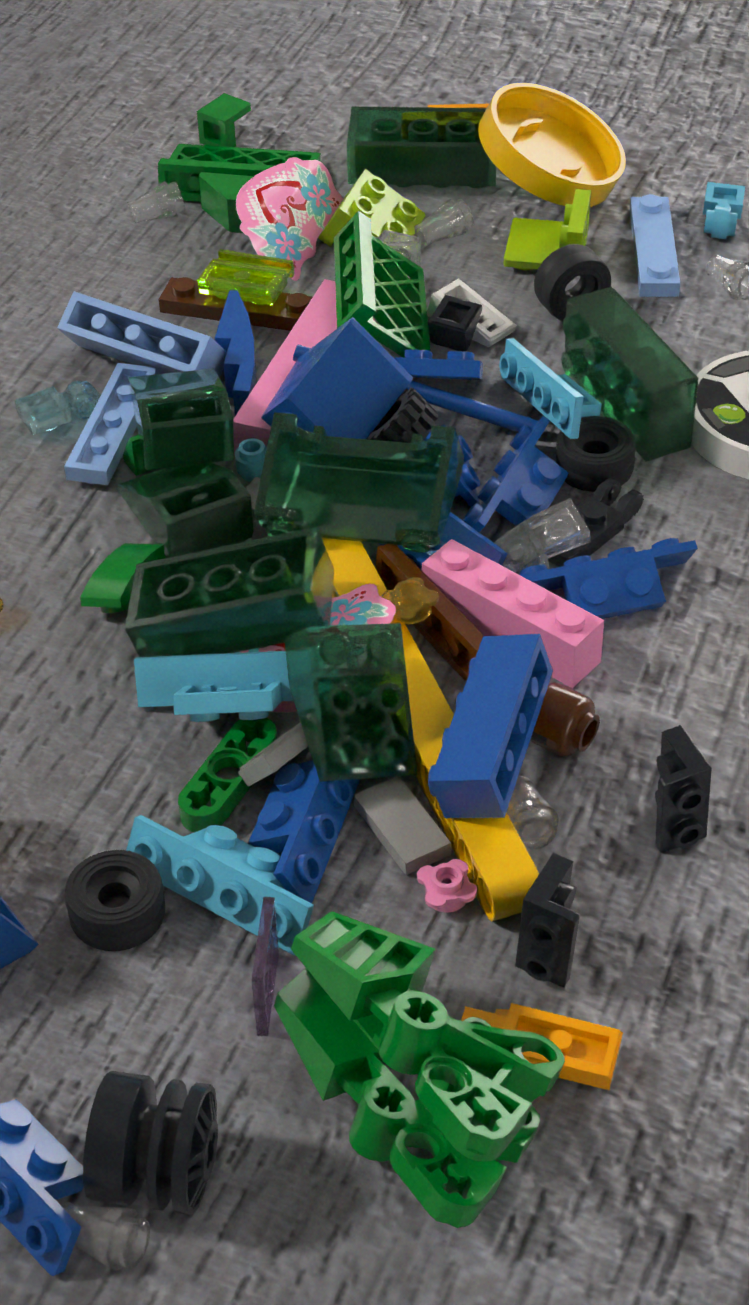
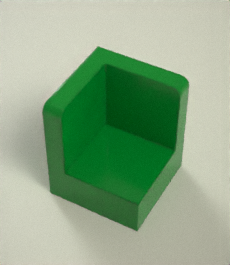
M223 93L197 111L200 144L236 147L234 122L251 111V103Z

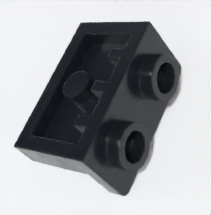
M681 725L662 732L661 755L657 756L656 759L660 779L658 781V790L655 792L657 804L655 845L661 853L678 847H689L698 840L707 837L712 768Z
M553 852L523 899L515 967L526 971L527 974L536 980L549 981L564 988L571 975L580 917L576 912L570 910L576 894V887L570 885L574 861Z

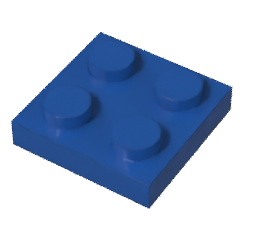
M405 350V358H394L413 378L483 380V363L474 360L475 354L473 352L447 351V359H433V352L429 350Z

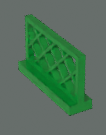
M178 144L169 159L161 158L158 162L159 199L201 202L200 172L255 176L273 166L285 163L292 157L321 162V153Z
M357 211L334 237L337 328L353 317L376 341L405 358V350H429L431 352L423 268L374 237L371 230V219Z

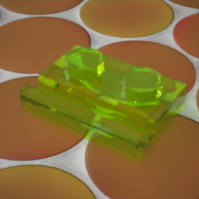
M220 249L218 259H212L197 279L199 293L227 299L229 290H238L243 301H249L256 305H273L287 286V278L294 276V263L292 260Z

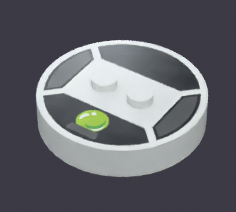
M749 351L738 352L719 358L705 366L695 376L689 388L685 419L686 433L690 443L703 458L730 474L749 479Z

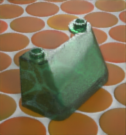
M274 412L254 509V516L258 523L266 529V534L277 539H291L293 535L394 544L402 545L409 551L419 553L428 552L430 547H435L441 543L461 478L464 455L455 427L432 426L431 435L427 441H424L421 434H413L411 443L327 436L323 426L315 425L313 433L297 426L298 417L296 414Z

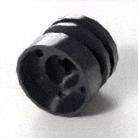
M118 1071L107 1073L97 1089L85 1137L83 1185L86 1197L92 1201L130 1206L137 1199L146 1180L148 1203L153 1210L163 1211L168 1206L170 1200H172L174 1211L180 1214L193 1215L197 1211L204 1195L207 1181L212 1173L217 1150V1100L214 1087L211 1084L196 1082L190 1088L187 1095L184 1082L172 1079L166 1085L157 1105L155 1085L150 1076Z

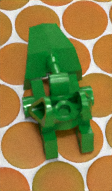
M331 911L294 937L291 950L306 968L277 993L274 1007L322 1100L325 1101L347 1092L359 1104L349 1132V1142L352 1148L359 1155L369 1160L378 1162L390 1160L394 1171L428 1214L437 1222L456 1228L466 1227L475 1221L499 1187L507 1167L496 1160L517 1163L533 1140L540 1124V1114L532 1106V1102L540 1095L545 1096L552 1089L565 1063L564 1055L552 1041L533 1032L491 1027L488 1022L476 1017H469L464 1021L452 1018L447 1014L446 1008L438 999L422 992L434 957L435 948ZM528 1051L536 1052L543 1055L549 1062L532 1064L524 1058L522 1053ZM386 1065L403 1074H418L415 1082V1092L420 1100L414 1099L411 1092L388 1070ZM406 1146L426 1149L434 1158H418L412 1155Z

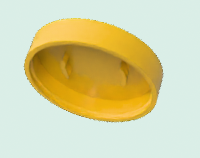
M530 83L506 85L495 93L479 122L478 133L480 142L494 165L515 184L546 201L562 206L573 204L575 190L583 189L591 190L590 207L596 206L606 200L624 172L626 165L625 153L620 141L610 127L585 105L557 90Z

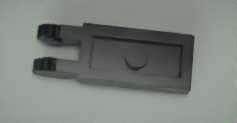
M614 478L606 479L605 482L598 485L592 497L588 496L533 540L532 552L558 567L564 566V562L569 559L585 555L591 556L623 530L624 524L632 519L633 515L635 516L643 504L644 495L631 489V491H628L627 494H624L619 499L614 509L610 507V504H613L617 497H619L622 488L621 483Z

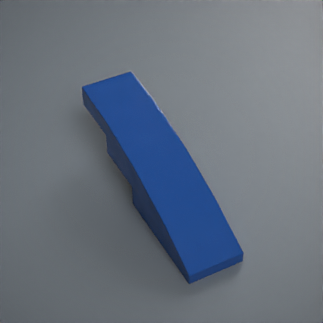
M229 290L215 335V341L227 352L223 363L226 397L233 398L236 416L257 384L254 336L249 315L238 290Z

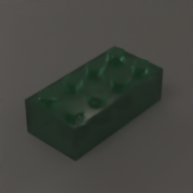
M352 106L347 138L348 184H355L366 169L374 176L384 180L387 185H396L398 187L432 185L436 188L469 186L479 189L486 186H496L497 167L484 151L478 133L479 122L487 108Z
M613 287L567 299V315L563 320L565 352L561 355V363L566 375L571 376L579 386L602 404L601 411L604 417L617 420L632 431L636 441V451L645 462L691 448L699 378Z
M314 527L136 564L125 631L138 656L157 657L235 653L329 634L334 567L318 528Z

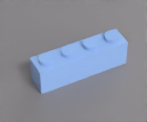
M75 291L57 329L80 347L129 364L158 367V374L204 388L211 392H214L224 370L223 363L227 352L211 336Z

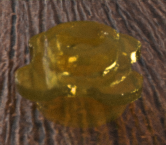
M418 577L404 580L398 583L394 590H387L382 595V598L391 601L396 606L395 618L407 624L418 623L426 619L431 614L432 606L436 605L439 601L438 592L426 588L423 580Z

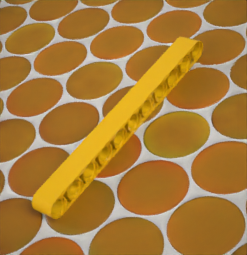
M354 529L308 539L307 552L309 562L326 599L350 593L365 584H375L379 596L394 604ZM396 607V613L392 622L382 634V645L379 651L366 657L361 665V669L446 837L451 842V847L457 859L467 863V877L469 882L477 887L476 897L487 918L493 922L522 913L523 899L538 877L539 872L507 812L505 818H445L437 798L430 793L428 785L429 770L437 762L442 748L443 733L446 728L450 727L454 713Z

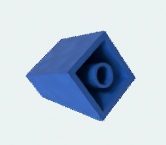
M352 317L298 358L261 418L287 443L318 450L319 474L324 477L351 459L408 387L413 377Z

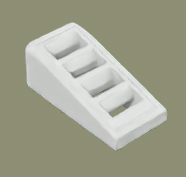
M459 278L431 296L427 315L430 318L445 295L481 304L482 312L479 321L482 323L477 324L472 340L488 348L513 333L516 329V324ZM490 327L495 328L492 332H489L487 329Z

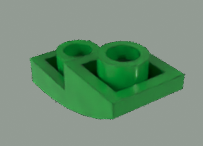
M124 543L115 549L98 566L86 584L80 597L81 606L101 607V612L116 613L128 609L130 602L145 594L143 579L150 576L151 570L166 562L164 544Z

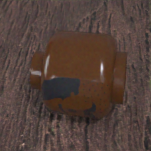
M550 683L530 741L559 756H570L576 751H585L594 740L600 724V717L595 714V705L592 699L563 684Z

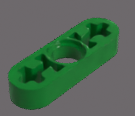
M270 719L238 720L182 789L178 797L180 820L186 829L191 832H197L210 825L222 826L252 787V785L247 786L240 775L233 779H221L215 774L226 767L240 769L242 765L277 739L275 724ZM246 741L251 742L246 748ZM210 799H211V807L206 806V804L209 802Z

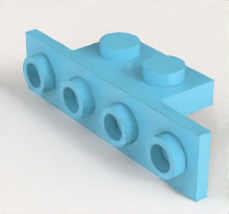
M514 338L506 339L505 353L501 355L499 362L502 379L570 439H578L581 418L600 416L602 404L566 374L557 375Z
M329 649L136 657L134 659L138 707L174 706V715L190 714V721L193 722L213 721L220 718V713L235 712L239 713V719L242 720L263 719L269 716L268 711H273L282 701L332 699Z
M142 815L135 817L126 851L138 853L150 860L157 868L163 886L295 956L291 950L294 937L308 927L314 904L287 891L273 875L280 859L276 852L267 848L254 847L238 839L237 834L233 830L224 826L210 825L197 832L181 836Z

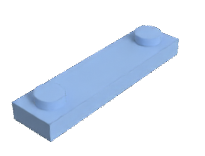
M653 194L642 197H630L629 211L639 297H679L680 277L669 198Z
M117 363L64 466L66 480L89 484H109L123 456L128 439L132 437L159 382L158 367Z

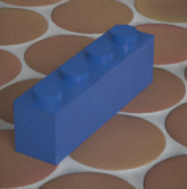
M540 634L483 636L476 657L471 659L469 676L463 692L457 695L456 711L450 727L446 728L443 733L440 754L436 764L431 766L428 775L430 793L437 798L445 818H505L553 673Z

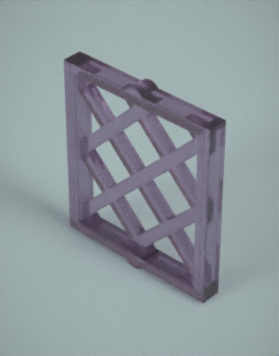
M263 897L251 979L257 1036L269 1035L278 968L279 944L275 897Z

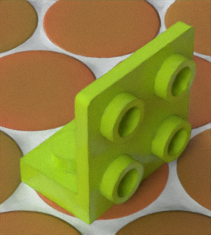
M365 169L346 194L318 238L331 247L334 243V237L357 211H360L371 219L372 235L402 255L423 221L425 213L411 200L404 198L389 187L384 180L374 176Z
M575 190L573 204H566L564 221L513 218L503 265L524 271L538 270L542 262L555 250L570 244L586 246L589 231L591 190Z

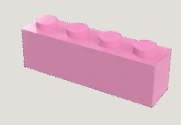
M453 539L449 540L422 563V572L484 636L540 634L553 669L552 678L573 689L601 663L604 632L603 619Z

